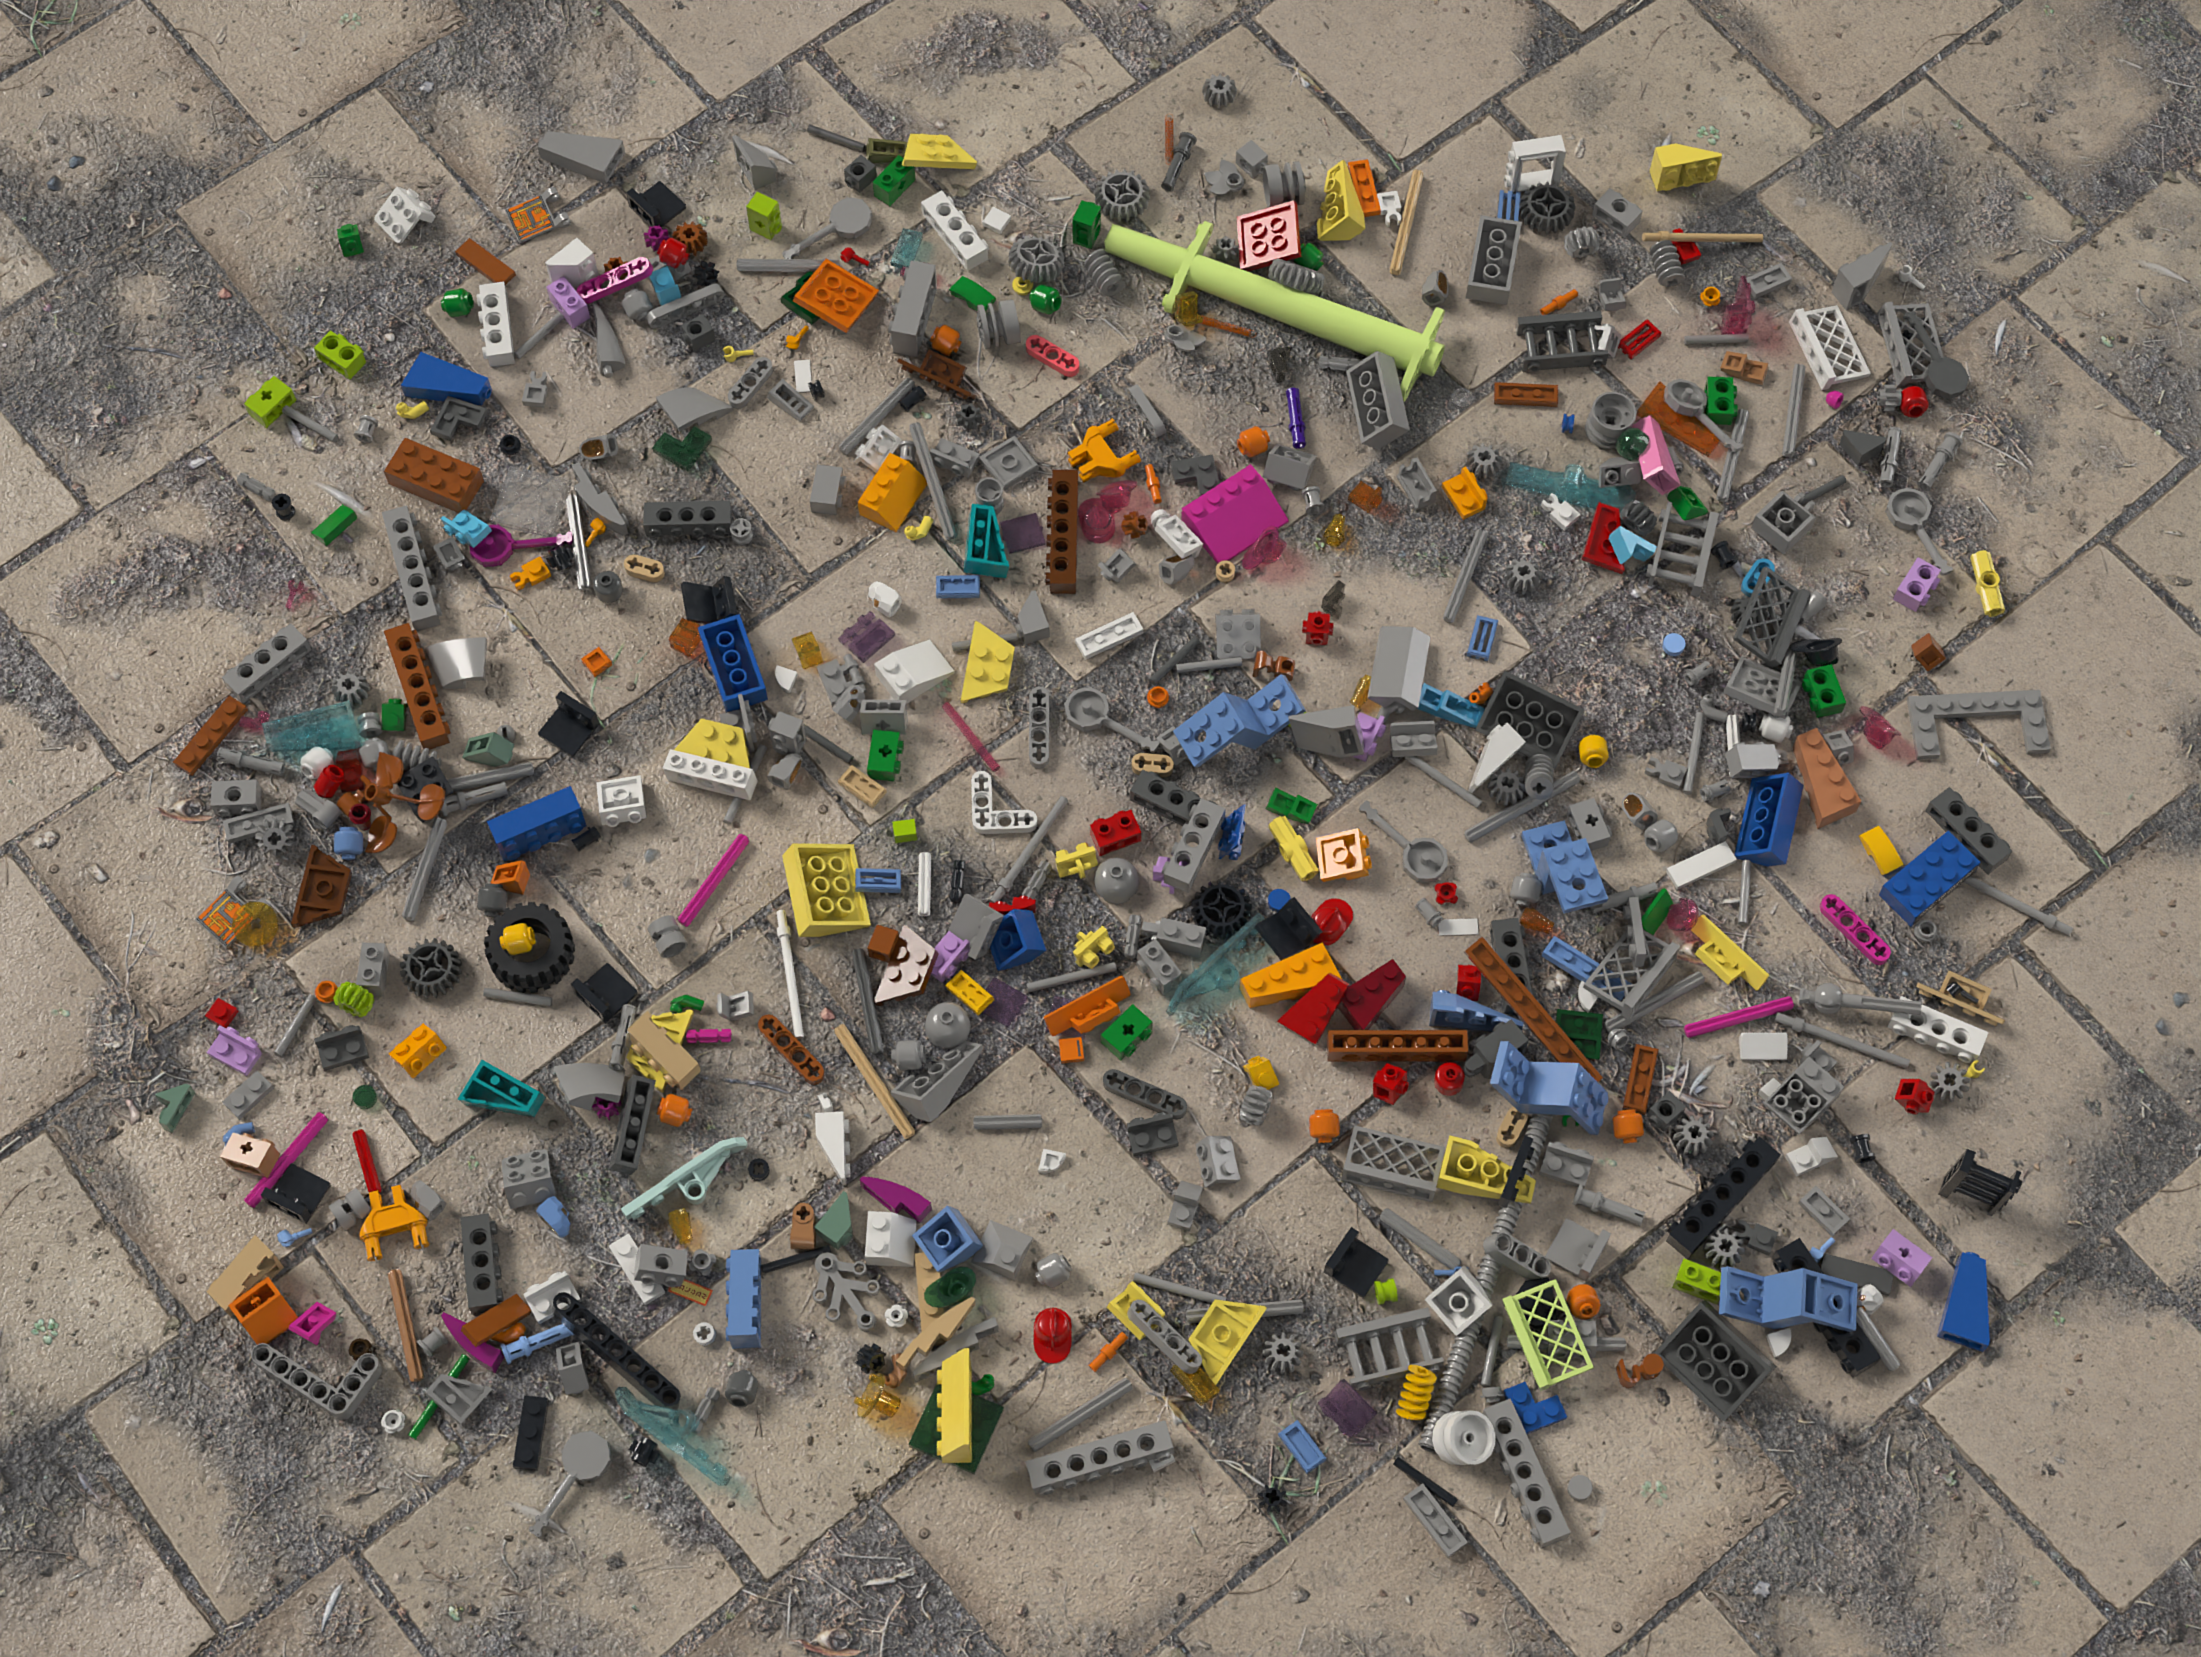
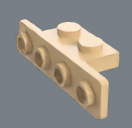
M1948 970L1939 991L1920 982L1916 984V987L1920 988L1918 993L1930 998L1934 994L1942 998L1941 1003L1950 1007L1957 1004L1963 1007L1962 1012L1975 1017L1976 1013L1985 1017L1983 1021L1997 1026L1998 1023L2003 1024L2005 1021L2003 1018L1983 1010L1992 991L1991 988ZM1952 982H1957L1967 993L1979 1001L1977 1004H1974L1960 993L1954 998L1946 990V987Z

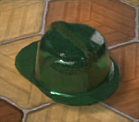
M957 1267L950 1270L926 1288L924 1300L928 1305L937 1308L956 1306L973 1296V1288L976 1283L975 1273L968 1267Z

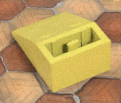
M1680 144L1655 147L1650 174L1656 191H1668L1677 187H1688L1693 184L1708 183L1716 180L1722 154Z

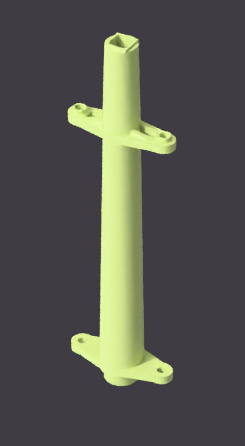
M1204 221L1203 224L1200 223L1196 229V237L1187 249L1117 224H1112L1104 241L1107 253L1174 279L1169 295L1166 294L1162 301L1165 312L1173 314L1187 287L1192 286L1363 355L1370 356L1374 352L1379 351L1394 357L1396 368L1406 371L1400 384L1403 402L1406 401L1418 377L1422 373L1433 377L1442 360L1445 345L1436 342L1435 338L1444 318V309L1436 307L1423 333H1419L1202 256L1212 235L1213 223Z

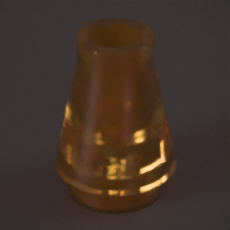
M1526 907L1519 920V924L1523 925L1524 928L1548 935L1555 923L1533 907L1531 909Z

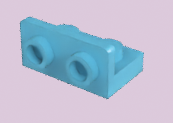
M462 510L452 521L445 516L440 518L445 525L443 529L449 536L452 537L454 535L461 544L465 545L467 543L473 548L492 531L488 524L466 510Z

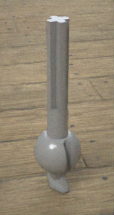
M1823 983L1817 987L1816 991L1801 988L1799 994V1004L1806 1002L1815 1003V1008L1824 1014H1834L1841 1007L1921 1015L1922 1002L1842 993L1839 986L1832 983Z

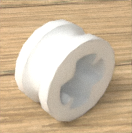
M703 1322L694 1328L693 1336L697 1343L707 1346L715 1340L716 1332L711 1324ZM702 1329H706L707 1332L711 1331L705 1340L701 1336L698 1337L702 1333Z

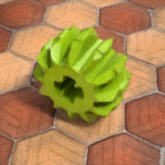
M350 982L342 983L337 988L333 998L334 1003L341 1010L358 1017L366 1016L372 1009L375 1001L374 996L367 989Z

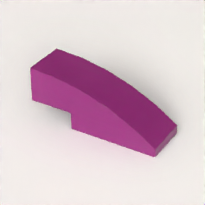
M865 1176L860 1178L861 1188L893 1213L898 1214L903 1209L918 1223H921L932 1210L931 1202L905 1186L879 1178Z
M443 1312L441 1317L459 1346L481 1366L496 1373L504 1359L502 1351L486 1342L475 1347L461 1332L462 1326L466 1323Z

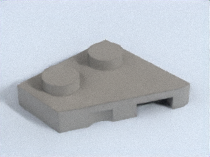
M441 1374L424 1393L460 1425L489 1394L492 1388Z

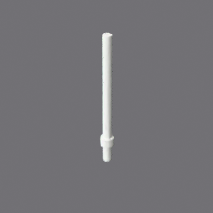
M778 910L776 912L779 926L777 928V935L781 940L794 1035L799 1040L804 1038L789 939L791 937L790 926L787 925L785 910Z

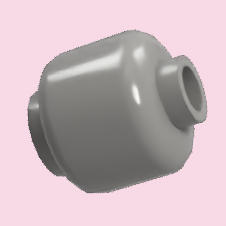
M633 289L624 295L622 306L629 319L638 320L639 322L646 320L647 313L653 309V305L646 292Z
M372 738L362 743L359 754L366 769H373L374 772H377L379 752L391 755L385 741L379 740V738Z
M1664 819L1656 821L1645 830V844L1652 851L1665 852L1678 840L1675 825Z
M1520 873V876H1516L1513 879L1510 896L1516 900V905L1529 907L1530 904H1535L1539 901L1542 883L1536 875Z
M918 1040L899 1041L896 1044V1049H892V1062L897 1063L898 1068L902 1071L918 1070L921 1068L922 1063H926L925 1046L921 1045Z
M1052 1253L1037 1263L1038 1272L1035 1275L1041 1285L1046 1284L1050 1288H1055L1070 1278L1072 1268L1063 1254L1059 1256L1057 1253Z

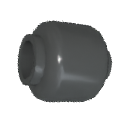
M603 571L594 578V592L600 601L613 603L621 597L623 586L621 579L616 573Z
M485 884V887L479 889L477 908L484 912V916L496 917L498 913H503V910L506 909L508 893L503 889V885Z
M740 1370L735 1372L728 1378L725 1396L731 1405L744 1408L755 1401L759 1382L750 1371Z

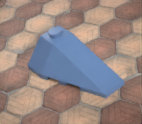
M1439 990L1432 994L1429 1026L1494 1032L1493 1028L1500 1022L1506 1023L1512 1019L1521 1031L1523 1029L1522 1021L1457 994H1451L1446 990Z

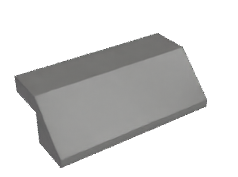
M1382 626L1379 631L1367 698L1384 708L1396 701L1412 711L1419 707L1430 637L1414 627Z

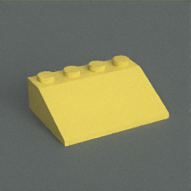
M793 843L786 850L782 858L799 937H821L871 926L864 892H855V869L859 867L854 844Z
M964 1348L942 1362V1370H937V1384H942V1393H937V1408H942V1417H937V1432H942V1441H937V1456L942 1457V1463H972V1367L969 1348Z

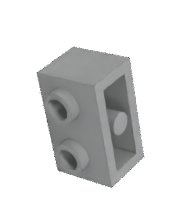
M780 711L775 718L773 717L770 720L768 730L770 731L773 749L781 755L791 753L799 755L807 740L803 720Z

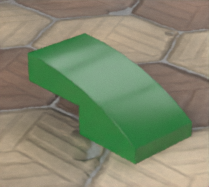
M964 276L949 289L952 296L966 301L968 307L976 311L977 305L983 304L986 311L988 303L993 304L996 301L995 296Z
M1275 787L1265 809L1282 817L1286 816V818L1293 821L1309 824L1318 804L1300 795L1294 797Z

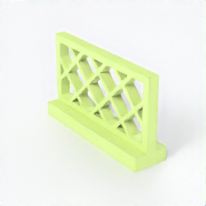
M1556 1279L1515 1296H1508L1502 1299L1540 1391L1594 1369ZM1554 1287L1557 1294L1554 1303L1541 1299L1544 1290ZM1540 1292L1539 1295H1538V1297H1536V1296L1533 1295V1294H1536V1293ZM1526 1297L1536 1300L1532 1312L1523 1310L1518 1300ZM1558 1300L1560 1301L1562 1307L1556 1305ZM1539 1302L1552 1307L1547 1319L1534 1314ZM1554 1309L1565 1312L1566 1319L1563 1326L1550 1321ZM1524 1314L1530 1316L1528 1321L1526 1320ZM1532 1318L1545 1322L1541 1335L1530 1330L1529 1325ZM1568 1322L1571 1326V1329L1566 1327ZM1548 1324L1561 1329L1557 1341L1544 1336ZM1564 1330L1574 1334L1576 1340L1573 1348L1559 1343ZM1533 1336L1539 1338L1537 1344ZM1542 1340L1555 1345L1550 1357L1539 1351ZM1577 1344L1581 1351L1576 1350ZM1558 1346L1571 1351L1566 1364L1553 1359ZM1573 1353L1583 1356L1587 1365L1578 1369L1570 1366L1569 1363ZM1543 1358L1549 1360L1547 1365H1545ZM1551 1362L1564 1367L1561 1376L1551 1379L1548 1372ZM1567 1368L1573 1370L1571 1372L1566 1373Z

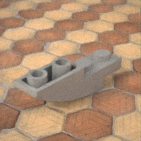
M579 462L572 465L574 476L578 481V484L574 485V490L581 504L594 518H599L606 527L622 535L628 534L626 525L629 522L624 513L620 514L618 512L619 505L614 496L610 498L607 491L601 493L597 484L592 485L590 481L592 476L587 468L583 469Z

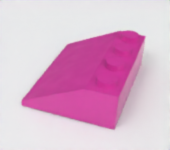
M1251 464L1183 507L1181 512V521L1203 543V548L1217 564L1221 561H1230L1289 522L1265 480Z

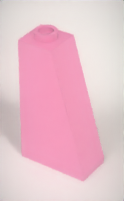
M1651 416L1640 419L1637 423L1633 424L1632 431L1642 475L1645 481L1661 495H1664L1681 486L1659 423Z

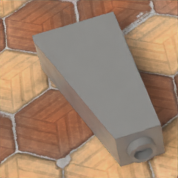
M548 131L538 143L541 159L607 184L625 154L623 141L619 139Z

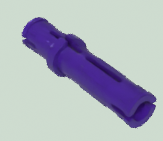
M1289 388L1286 391L1290 417L1289 431L1292 434L1293 447L1295 449H1302L1306 446L1304 434L1306 426L1302 419L1300 392L1298 388Z

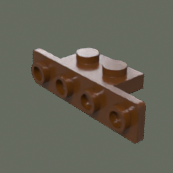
M929 349L920 368L900 358L897 360L898 363L902 364L901 369L911 374L915 370L921 373L920 378L930 383L932 379L939 382L938 387L949 391L952 388L957 391V396L968 400L969 397L976 398L975 394L959 387L967 367Z

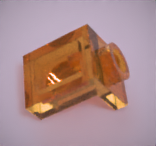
M1360 481L1348 495V500L1369 513L1373 508L1376 509L1383 500L1381 497L1382 488L1378 487L1374 490Z

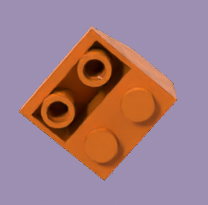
M266 1277L228 1305L257 1345L260 1343L269 1344L288 1330L289 1325L298 1318L269 1277Z

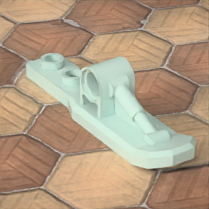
M744 1137L719 1141L671 1173L660 1183L622 1207L623 1215L627 1221L631 1218L633 1220L639 1218L645 1213L644 1209L650 1205L654 1207L664 1201V1196L676 1188H679L689 1203L693 1205L702 1203L705 1200L708 1186L719 1172V1168L725 1159L729 1158L733 1153L746 1149L748 1146L747 1141ZM698 1187L702 1192L699 1196L692 1197L689 1195L690 1189Z

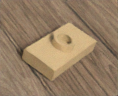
M853 765L838 780L840 786L871 808H874L887 793L884 787Z

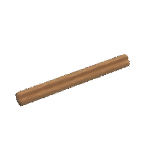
M394 1269L388 1273V1279L409 1378L411 1382H419L424 1379V1373L402 1271Z

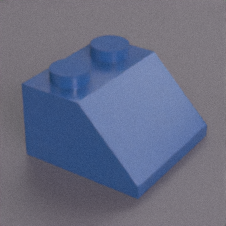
M1013 909L1003 917L990 945L998 971L1031 962L1047 951L1033 911Z

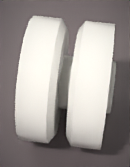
M1454 1411L1444 1414L1436 1422L1433 1429L1432 1442L1435 1452L1446 1463L1451 1465H1476L1484 1462L1492 1454L1495 1447V1431L1487 1416L1478 1411Z

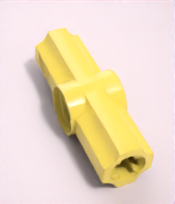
M1986 550L1978 551L1970 557L1977 582L1975 590L1980 595L1985 615L1994 617L2005 611L1998 585L2000 577L1995 572L1990 552Z
M1286 816L1275 818L1268 825V828L1279 844L1281 855L1286 862L1291 863L1301 881L1312 879L1318 874L1319 870L1308 854V848L1304 839L1295 833Z

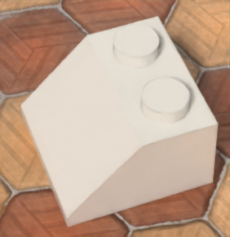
M578 238L574 239L545 262L551 284L564 276L573 288H578L580 284L599 276L593 252Z
M868 1211L865 1247L866 1265L914 1267L915 1239L912 1235L916 1232L917 1221L893 1212Z
M1464 1265L1425 1299L1456 1336L1492 1306L1480 1283Z

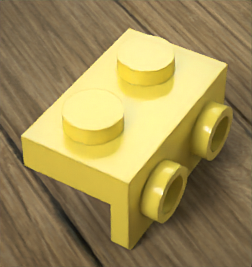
M1132 1281L1124 1292L1109 1302L1107 1308L1141 1340L1146 1335L1127 1315L1132 1302L1135 1300L1147 1302L1162 1318L1165 1316V1312L1142 1288ZM1155 1324L1150 1325L1152 1330L1158 1327Z

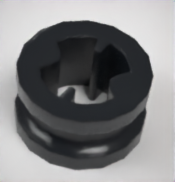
M818 379L815 380V383H808L814 401L818 397H825Z
M1744 712L1742 716V731L1750 730L1755 732L1756 713L1748 715L1747 712Z
M754 1159L748 1166L749 1175L755 1181H763L769 1175L768 1163L763 1159ZM756 1165L758 1167L763 1165L764 1173L760 1175L758 1172V1175H755L754 1167Z

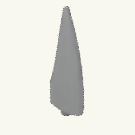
M594 301L592 302L597 329L598 367L600 374H604L605 378H611L613 376L612 372L625 367V361L609 321L599 305Z

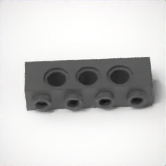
M730 501L644 503L643 526L646 536L660 537L661 535H672L679 537L682 535L703 536L704 534L722 536L731 534L732 507ZM708 518H713L711 521H706ZM665 519H670L668 522H662Z
M1142 770L1130 790L1131 801L1181 826L1189 823L1191 819L1189 817L1193 805H1198L1201 799L1195 792H1187L1181 789L1175 782H1167L1161 779L1158 774ZM1158 790L1162 794L1154 795L1152 792ZM1179 800L1182 803L1179 805H1175L1172 803V801ZM1203 823L1196 825L1199 828L1207 827V825Z
M1948 787L1930 801L1925 811L1945 832L1949 831L1980 861L1979 867L1987 875L2008 860L2012 853L2009 844L1998 837L1992 826L1985 823L1979 817L1977 811L1963 801L1962 796L1958 792ZM1950 811H1955L1959 816L1953 815ZM1966 827L1972 828L1975 832L1968 831ZM1982 843L1988 844L1990 848L1984 847Z
M1518 918L1491 921L1489 932L1493 950L1537 1000L1535 988H1531L1530 981L1533 980L1532 969L1527 967L1526 962L1529 959L1528 948L1523 946L1522 939L1525 938L1524 926L1519 924ZM1504 942H1513L1515 946L1508 947ZM1508 963H1517L1519 967L1512 968L1508 965ZM1502 998L1504 1013L1514 1012Z
M633 1075L627 1081L609 1170L632 1175L638 1169L656 1080Z
M489 1213L460 1217L468 1308L472 1314L485 1313L504 1301L503 1290L498 1287V1280L502 1279L500 1265H496V1257L500 1256L498 1243H494V1235L498 1233L496 1220L492 1221ZM478 1238H486V1241L483 1244H475ZM481 1260H488L486 1266L477 1267ZM490 1282V1286L486 1290L479 1289L482 1283Z

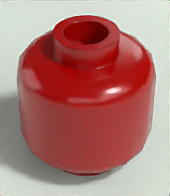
M674 238L663 240L657 251L659 261L674 269H677L681 264L685 266L690 254L686 253L687 245Z
M1911 386L1901 391L1900 409L1905 416L1917 418L1927 411L1928 400L1922 388Z
M1451 1062L1439 1066L1434 1077L1435 1088L1439 1093L1446 1096H1453L1459 1093L1465 1081L1463 1069L1456 1063Z

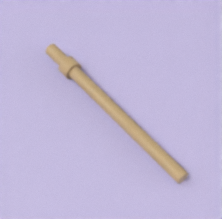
M1659 231L1658 233H1643L1642 240L1658 242L1664 240L1674 242H1763V234L1669 233L1668 231Z

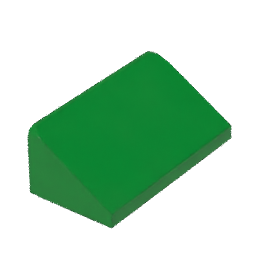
M1679 486L1670 491L1667 496L1668 501L1672 502V506L1683 520L1700 517L1709 512L1691 488Z
M342 504L315 528L311 534L327 547L358 519L354 510Z
M1665 888L1661 889L1641 917L1643 930L1651 935L1655 934L1674 907V903Z

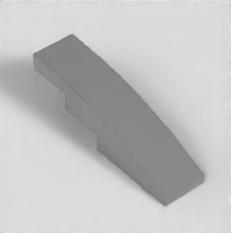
M995 1317L970 1327L930 1354L913 1371L915 1382L937 1375V1370H942V1362L962 1349L969 1348V1352L978 1350V1339L999 1332Z

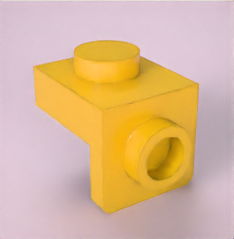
M1255 1056L1247 1061L1248 1064L1243 1066L1244 1070L1248 1072L1253 1085L1264 1087L1267 1090L1279 1085L1269 1059Z

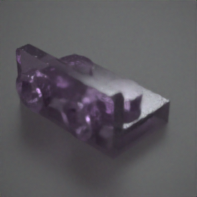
M1345 1379L1340 1380L1330 1393L1318 1402L1322 1412L1327 1417L1332 1418L1338 1425L1339 1430L1350 1438L1359 1434L1377 1415L1374 1409Z

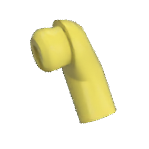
M424 401L415 407H409L406 403L400 402L396 405V410L400 417L416 419L429 411V407Z
M924 516L920 526H907L904 534L907 539L913 541L926 537L934 520L929 516Z

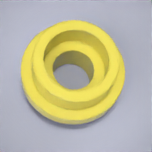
M1016 277L1012 283L1013 290L1019 295H1027L1033 289V282L1031 283L1030 280L1023 281L1022 277Z

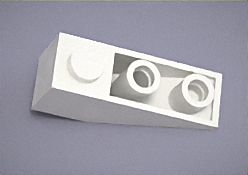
M843 1112L815 1113L817 1142L843 1186H846V1178L851 1176L850 1163L846 1164V1155H850V1142L845 1141V1133L850 1131L849 1119H845Z

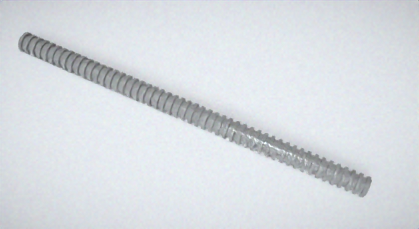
M1532 1114L1531 1125L1528 1126V1131L1525 1135L1533 1138L1531 1147H1534L1535 1150L1531 1160H1525L1523 1165L1524 1168H1527L1525 1174L1531 1178L1537 1166L1536 1162L1539 1160L1538 1156H1540L1541 1149H1543V1143L1546 1140L1545 1136H1547V1130L1550 1128L1549 1124L1552 1122L1551 1117H1554V1115ZM1509 1201L1507 1208L1500 1206L1502 1210L1498 1212L1497 1223L1494 1224V1230H1492L1491 1234L1505 1232L1512 1235L1523 1203ZM1484 1252L1485 1256L1482 1258L1483 1263L1480 1264L1481 1269L1478 1270L1477 1274L1479 1276L1476 1277V1280L1482 1286L1489 1300H1491L1490 1295L1494 1291L1492 1288L1496 1285L1494 1281L1498 1280L1497 1275L1501 1271L1499 1268L1503 1264ZM1487 1310L1454 1339L1455 1344L1452 1345L1453 1350L1449 1354L1451 1357L1447 1359L1449 1364L1445 1365L1446 1371H1443L1442 1374L1444 1378L1440 1379L1441 1385H1438L1437 1388L1439 1391L1436 1392V1398L1433 1400L1434 1405L1430 1408L1432 1412L1428 1414L1430 1419L1426 1420L1427 1426H1424L1423 1429L1425 1433L1421 1434L1422 1440H1419L1418 1443L1424 1450L1435 1452L1432 1442L1433 1429L1436 1422L1454 1408L1452 1403L1456 1402L1455 1397L1459 1393L1457 1390L1461 1387L1459 1383L1463 1381L1462 1376L1466 1373L1464 1369L1468 1367L1466 1362L1470 1361L1469 1356L1473 1352L1471 1349L1475 1346L1474 1342L1477 1341L1476 1335H1479L1480 1332L1478 1328H1481V1322L1484 1320L1483 1315L1486 1314Z

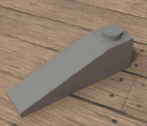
M965 1041L944 1054V1060L933 1065L931 1063L924 1067L926 1071L916 1077L912 1074L905 1078L890 1092L891 1095L915 1118L928 1122L935 1120L946 1109L983 1050L982 1044Z

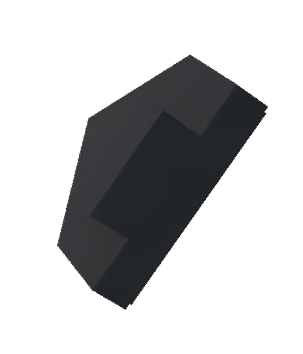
M1549 1277L1526 1280L1516 1295L1549 1282ZM1553 1287L1544 1290L1541 1299L1554 1303ZM1538 1292V1293H1536V1294H1533V1295L1536 1296V1297H1538V1295H1539L1540 1292ZM1529 1297L1518 1300L1523 1310L1532 1312L1536 1300ZM1539 1302L1534 1314L1547 1319L1552 1307ZM1554 1309L1550 1320H1558L1557 1309ZM1524 1314L1526 1320L1528 1321L1530 1316ZM1532 1318L1530 1326L1533 1328H1540L1545 1325V1322L1536 1318Z

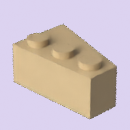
M646 1011L627 1029L633 1045L631 1048L639 1057H646L649 1060L647 1062L648 1065L655 1072L660 1070L665 1075L663 1077L664 1080L671 1087L676 1085L682 1090L701 1072L699 1064L679 1043L674 1042L666 1034L668 1031L663 1026L659 1028L652 1021V1015Z
M254 1235L218 1279L212 1282L207 1293L232 1317L234 1313L228 1306L230 1303L266 1277H269L271 1280L284 1266L275 1254Z

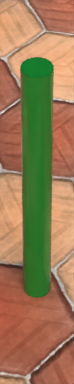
M462 1354L448 1376L457 1379L470 1358ZM431 1400L409 1432L408 1436L410 1438L417 1439L438 1408L434 1401Z

